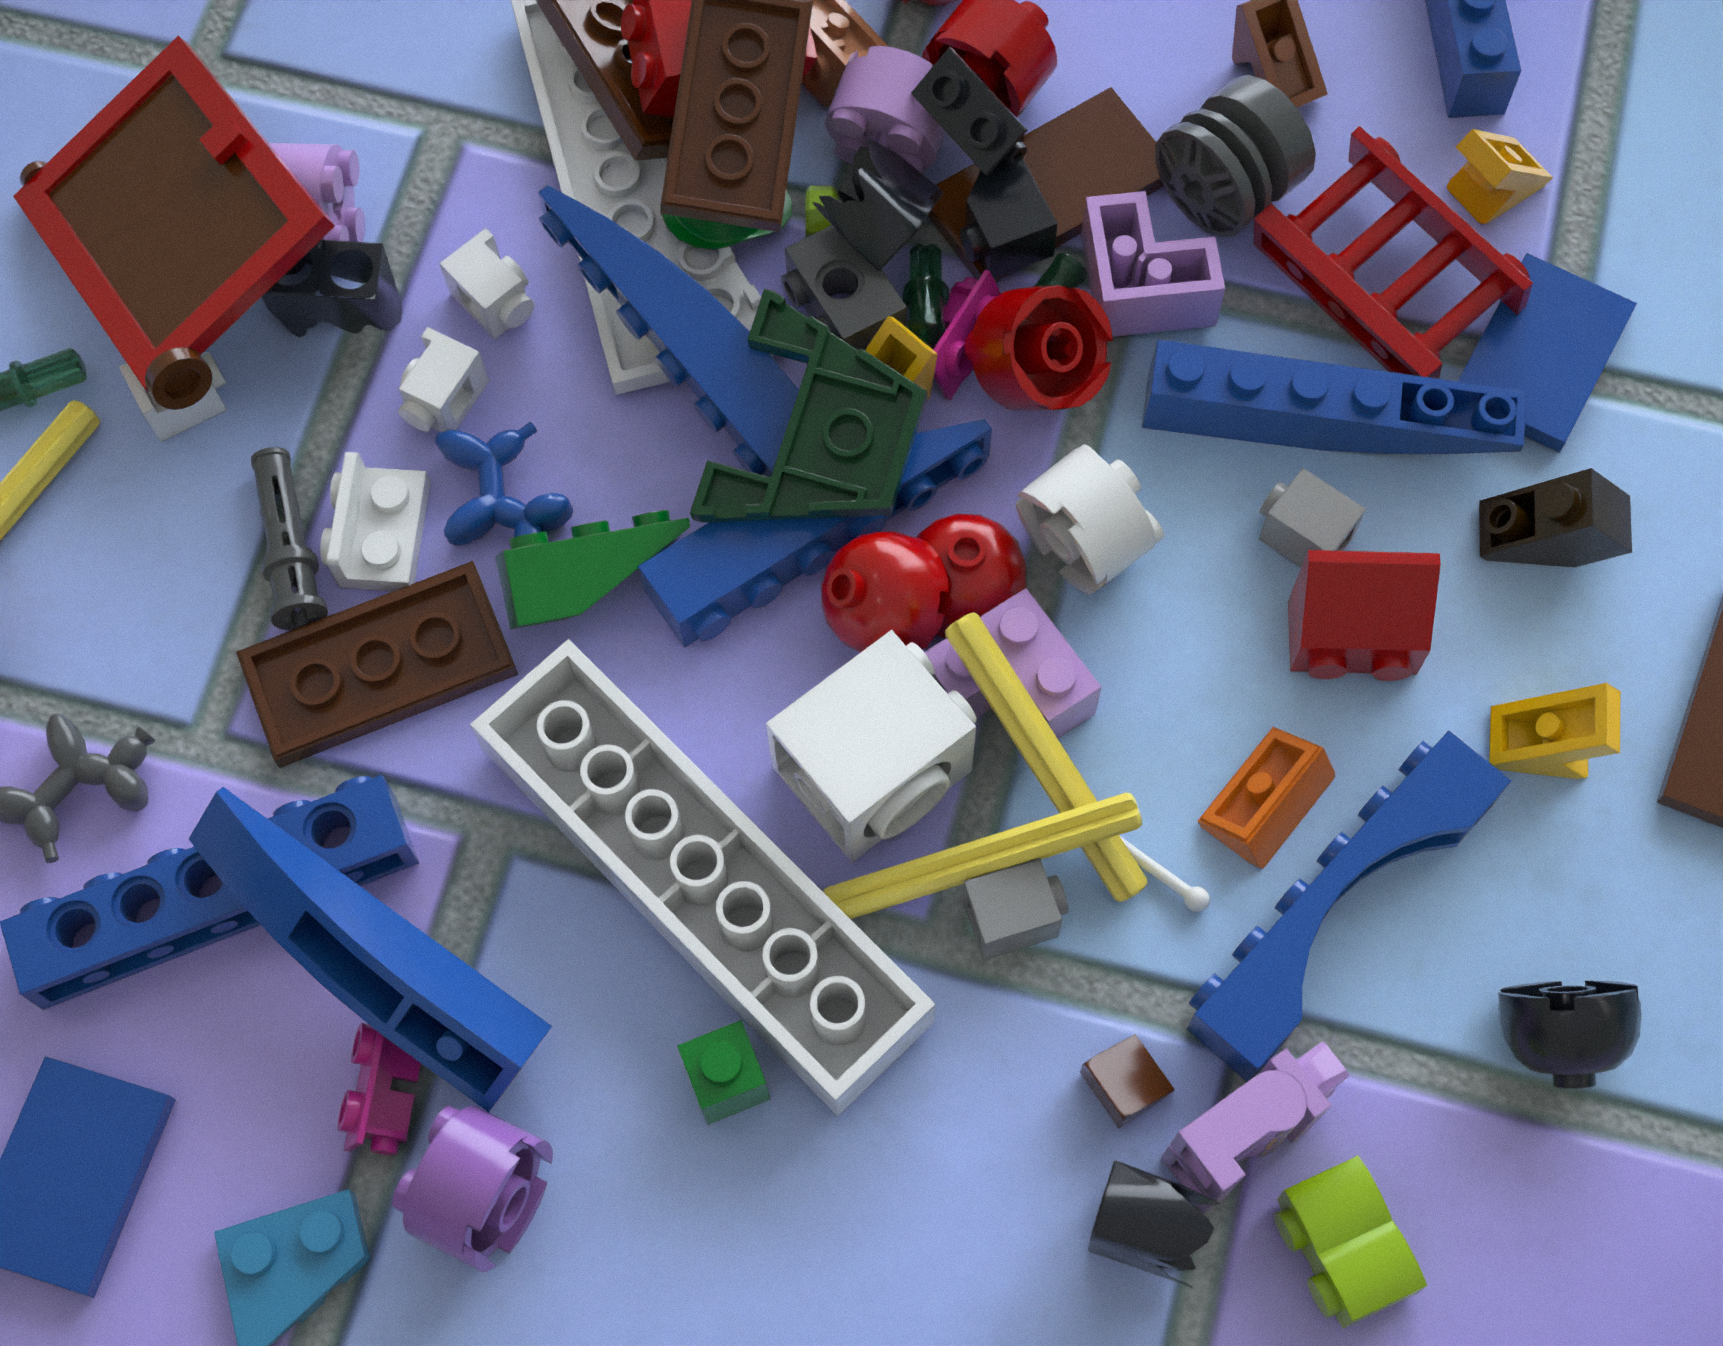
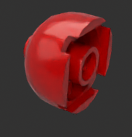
M957 513L935 520L916 536V538L927 541L938 553L948 577V593L940 592V604L937 613L945 614L942 626L936 634L937 636L946 639L945 630L961 617L973 612L981 617L1026 588L1027 566L1019 543L998 522L982 515Z
M893 531L862 534L840 548L827 565L821 584V607L827 625L845 646L858 652L865 650L890 630H893L906 646L913 642L923 650L930 644L942 626L945 614L937 613L940 604V592L948 593V577L941 557L927 541Z

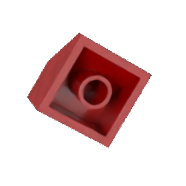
M1308 550L1288 600L1290 671L1308 672L1311 677L1317 679H1335L1347 673H1372L1373 677L1378 680L1397 681L1408 678L1411 674L1417 675L1431 650L1441 567L1440 553Z

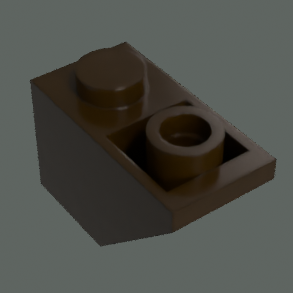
M1589 468L1480 500V557L1486 561L1579 567L1632 553L1630 495L1594 469Z

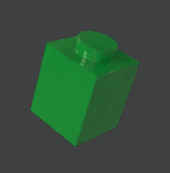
M742 1020L677 1045L707 1125L771 1100L765 1078Z

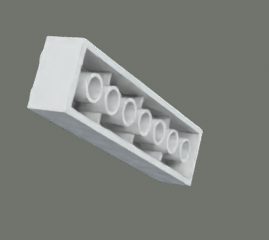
M569 639L470 724L482 750L837 1116L934 1023L935 1003Z

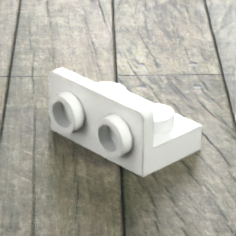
M345 452L342 472H335L331 481L330 499L331 505L335 509L332 528L324 529L320 545L321 561L323 565L328 566L340 588L395 591L415 583L431 483L426 471L367 468L359 453Z

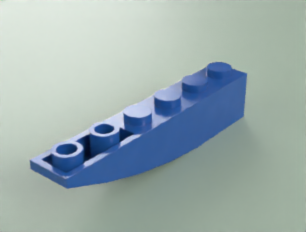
M1425 0L1448 118L1505 114L1522 71L1506 0Z
M546 185L538 192L544 213L538 219L547 234L561 248L567 243L571 245L582 258V261L577 266L587 282L599 294L605 289L612 294L621 305L616 310V313L628 331L637 340L646 335L660 353L654 358L669 380L676 386L685 382L699 398L693 405L705 423L715 433L724 428L736 442L738 447L733 450V454L741 466L748 472L770 477L799 392L797 386L769 353L749 347L747 339L750 331L707 289L658 250L608 217Z
M1157 340L1147 378L1142 428L1321 451L1381 454L1520 452L1524 447L1527 391Z
M985 419L917 433L891 515L709 522L638 566L644 592L684 648L698 639L700 641L713 639L721 634L729 626L731 619L751 606L753 608H760L772 602L782 592L783 586L803 573L810 576L823 570L835 553L853 539L862 534L881 532L889 519L905 509L915 511L923 507L936 495L938 488L958 477V479L963 480L978 472L990 456L992 427Z
M221 787L216 791L190 835L189 841L228 890L270 936L324 988L385 1038L484 1110L490 1112L552 1026L225 787Z

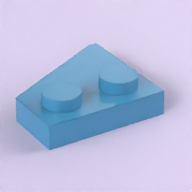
M350 1189L214 1231L238 1346H272L298 1321L303 1323L324 1303L327 1294L334 1287L346 1283L371 1260L356 1194Z

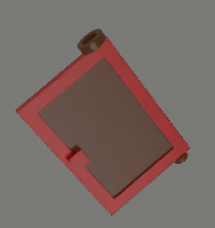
M179 35L48 162L35 161L25 166L20 174V182L23 187L13 195L141 385L150 392L160 406L172 410L184 409L194 405L210 389L212 372L201 354L335 227L334 223L192 47Z

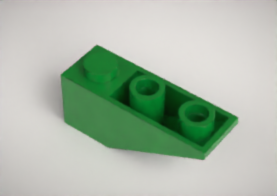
M661 510L633 516L634 527L610 531L608 521H598L571 527L573 538L549 542L547 532H536L509 538L511 549L503 550L495 557L510 630L570 619L581 615L636 571L640 564L652 558L691 527L689 517L670 520L669 510Z

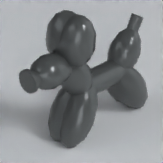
M61 713L51 715L46 725L47 745L53 759L59 766L34 793L11 786L0 787V821L10 824H24L29 839L34 845L42 848L46 863H53L59 860L55 843L59 839V822L54 809L79 782L96 786L104 784L107 793L120 808L136 812L144 809L148 804V788L144 780L134 770L143 763L147 756L146 746L155 742V739L145 730L137 727L135 736H125L119 740L111 749L108 757L101 754L87 753L86 743L79 729L65 715Z

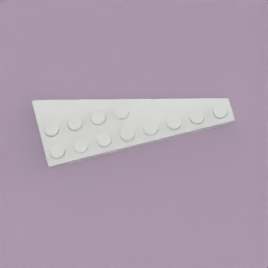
M511 0L561 192L608 217L658 250L707 289L750 331L761 296L755 286L750 285L739 268L731 248L726 247L716 250L695 248L678 240L666 228L660 213V204L667 158L634 160L536 0ZM585 279L615 395L671 382L654 358L660 353L646 335L637 340L624 326L616 313V310L621 307L618 301L607 289L599 294Z

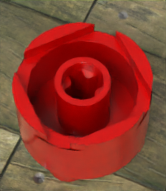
M962 0L935 33L922 53V58L934 66L949 47L953 48L1016 117L1024 111L1057 67L1055 45L1046 30L1049 19L1043 9L1030 1L1018 3L1015 0Z
M1047 285L1012 289L993 298L979 314L973 330L966 337L964 347L965 354L972 363L979 384L988 396L998 404L1013 411L1062 410L1079 407L1087 403L1101 390L1109 376L1112 363L1106 362L1107 342H1112L1113 338L1112 328L1105 311L1089 293L1075 287Z

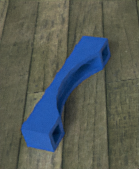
M1449 730L1434 747H1431L1423 740L1398 769L1406 778L1393 793L1384 786L1378 789L1358 813V816L1366 822L1352 838L1340 832L1317 859L1316 862L1324 867V870L1316 879L1308 885L1299 878L1274 907L1282 916L1268 932H1265L1257 925L1233 952L1232 956L1240 963L1225 980H1222L1214 973L1189 1001L1188 1004L1196 1010V1013L1193 1015L1187 1030L1246 1082L1256 1076L1291 1036L1302 1020V985L1309 950L1322 920L1332 906L1359 881L1392 862L1424 851L1457 847L1512 781Z

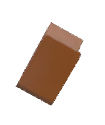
M1248 0L1237 5L1232 49L1234 64L1251 62L1255 77L1265 79L1281 90L1296 108L1328 94L1298 0Z

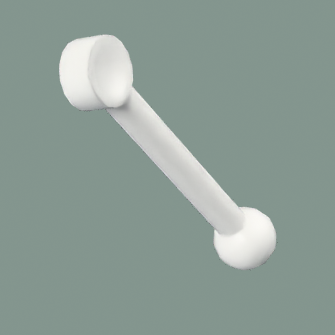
M1121 837L1137 864L1182 896L1189 910L1201 912L1208 907L1210 896L1204 888L1199 886L1190 887Z

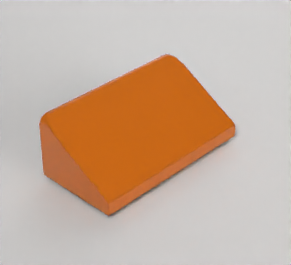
M1272 727L1198 819L1200 827L1247 862L1263 869L1333 781L1335 771L1324 748Z

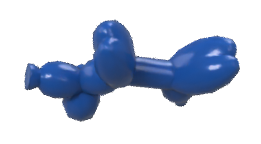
M531 421L519 430L509 429L499 432L490 438L487 443L472 434L451 429L437 434L435 444L443 456L459 467L478 471L480 497L474 498L460 506L447 520L444 536L450 544L455 546L469 544L484 536L493 528L496 522L509 529H515L514 537L555 530L563 526L572 517L573 507L569 499L563 494L550 492L540 495L528 502L527 505L521 500L505 496L502 466L516 459L524 448L525 440L537 432L536 427Z

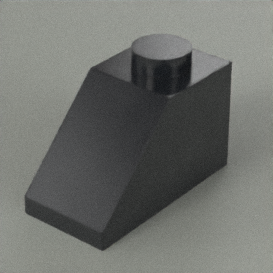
M1023 158L1014 165H1009L1006 161L1000 162L988 176L980 170L967 199L966 224L960 228L961 242L971 262L979 260L983 270H989L993 278L1054 256L1058 223Z

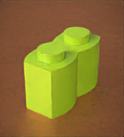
M1359 1156L1353 1157L1283 1190L1277 1198L1281 1210L1274 1213V1219L1282 1239L1292 1252L1301 1249L1314 1273V1276L1307 1279V1283L1317 1307L1326 1318L1335 1315L1343 1329L1403 1301L1427 1287L1424 1275L1412 1250L1392 1220L1381 1192Z

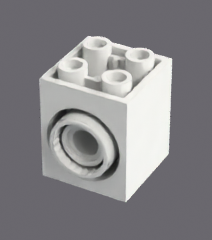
M890 630L766 722L772 767L851 863L881 840L897 836L917 823L933 809L950 787L972 771L976 733L974 723L977 721L973 709L957 691L952 690L947 694L933 678L932 675L935 674L934 667L923 650L913 642L906 646L893 630Z

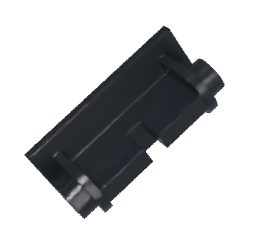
M949 47L911 94L986 176L1002 161H1006L1009 165L1018 163L1028 150L1023 144L1024 134L1028 129L954 49Z

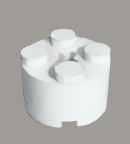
M1085 444L1074 449L1027 485L1017 495L1021 497L1016 502L1018 516L1035 546L1043 556L1053 551L1067 565L1059 571L1060 575L1072 586L1086 594H1093L1100 587L1105 586L1164 538L1163 529L1158 521L1143 508L1135 495L1141 489V486L1133 471L1123 461L1118 459L1109 465L1091 447Z

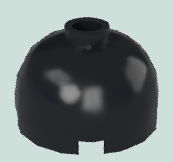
M1562 981L1509 986L1502 988L1501 992H1498L1499 1019L1503 1037L1513 1055L1528 1069L1553 1075L1554 1087L1588 1088L1596 1086L1595 1074L1619 1067L1632 1055L1640 1037L1641 1003L1638 998V986L1636 984L1616 981H1585V986H1562Z

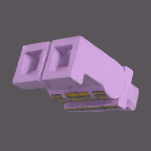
M1323 1041L1297 1060L1286 1048L1273 1057L1260 1074L1253 1077L1181 1129L1161 1159L1181 1185L1217 1202H1221L1246 1175L1238 1164L1249 1156L1261 1157L1273 1152L1286 1137L1293 1143L1308 1132L1332 1106L1327 1098L1335 1092V1087L1348 1078L1349 1073ZM1195 1204L1202 1214H1205L1214 1207L1212 1205Z

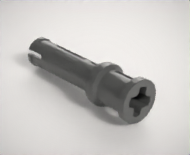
M269 447L261 449L251 456V465L255 472L260 513L268 553L264 557L261 569L265 580L271 583L274 605L269 612L271 623L279 629L291 631L327 617L328 609L326 602L318 596L315 574L319 570L318 558L312 549L306 547L300 508L290 466V453L284 448ZM276 494L280 495L284 523L279 521L275 500ZM292 587L297 588V593H293ZM300 608V611L296 612L294 609Z

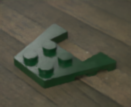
M764 288L747 339L749 347L806 363L807 367L771 476L766 477L707 460L690 510L692 519L698 522L891 515L927 402V391L862 348L859 350L855 349L831 333L828 326L810 315L808 318L788 305L785 298L775 291Z

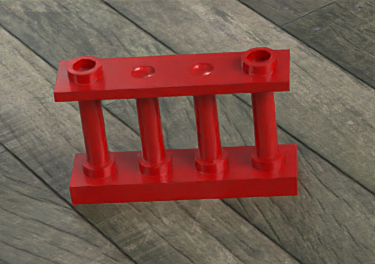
M1359 126L1351 133L1348 162L1353 166L1296 216L1293 214L1285 216L1271 203L1254 218L1253 245L1388 372L1439 379L1443 365L1440 361L1439 352L1499 299L1518 315L1527 306L1533 282L1530 280L1525 266L1516 257L1508 253L1502 255L1401 164L1398 153L1389 142L1381 137L1374 139ZM1370 182L1395 203L1394 206L1338 255L1335 253L1325 254L1312 241V233ZM1411 221H1414L1437 244L1381 294L1373 292L1369 295L1354 281V272ZM1456 259L1481 283L1424 334L1416 332L1412 335L1397 321L1396 312Z

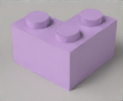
M1146 191L1086 197L1081 241L1090 295L1097 300L1105 311L1112 328V337L1216 326L1225 292V285L1215 236L1155 242Z
M1027 588L980 617L1057 739L1096 714L1101 685ZM947 638L924 652L934 667L935 674L932 675L933 678L947 694L952 690L961 694L973 709L976 718L992 709Z

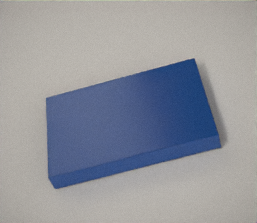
M1526 253L1521 263L1527 269L1530 280L1533 282L1526 308L1516 315L1508 306L1500 301L1458 382L1527 391L1524 436L1560 453L1637 303Z
M45 1056L0 1158V1268L94 1298L176 1099L162 1092Z

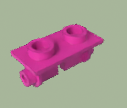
M984 270L979 280L973 277H966L963 282H956L934 317L937 326L947 328L946 331L928 327L921 337V340L938 354L933 379L936 380L947 400L952 399L963 380L973 370L972 363L965 354L964 345L967 335L973 330L983 308L993 298L1001 294L989 270Z
M360 1023L351 1054V1063L361 1065L356 1090H346L338 1117V1131L347 1132L343 1151L351 1152L362 1145L365 1138L372 1140L370 1152L396 1156L399 1144L407 1143V1133L415 1094L390 1090L392 1079L412 1083L417 1082L421 1063L385 1038L369 1024Z

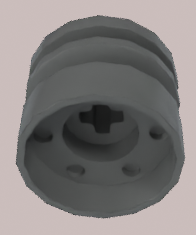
M1251 75L1233 78L1207 98L1199 110L1189 112L1179 124H1174L1163 132L1155 143V162L1158 173L1172 201L1189 220L1204 231L1219 237L1235 236L1252 219L1268 207L1271 202L1279 201L1302 183L1314 170L1316 156L1311 131L1296 106L1281 90L1271 83Z

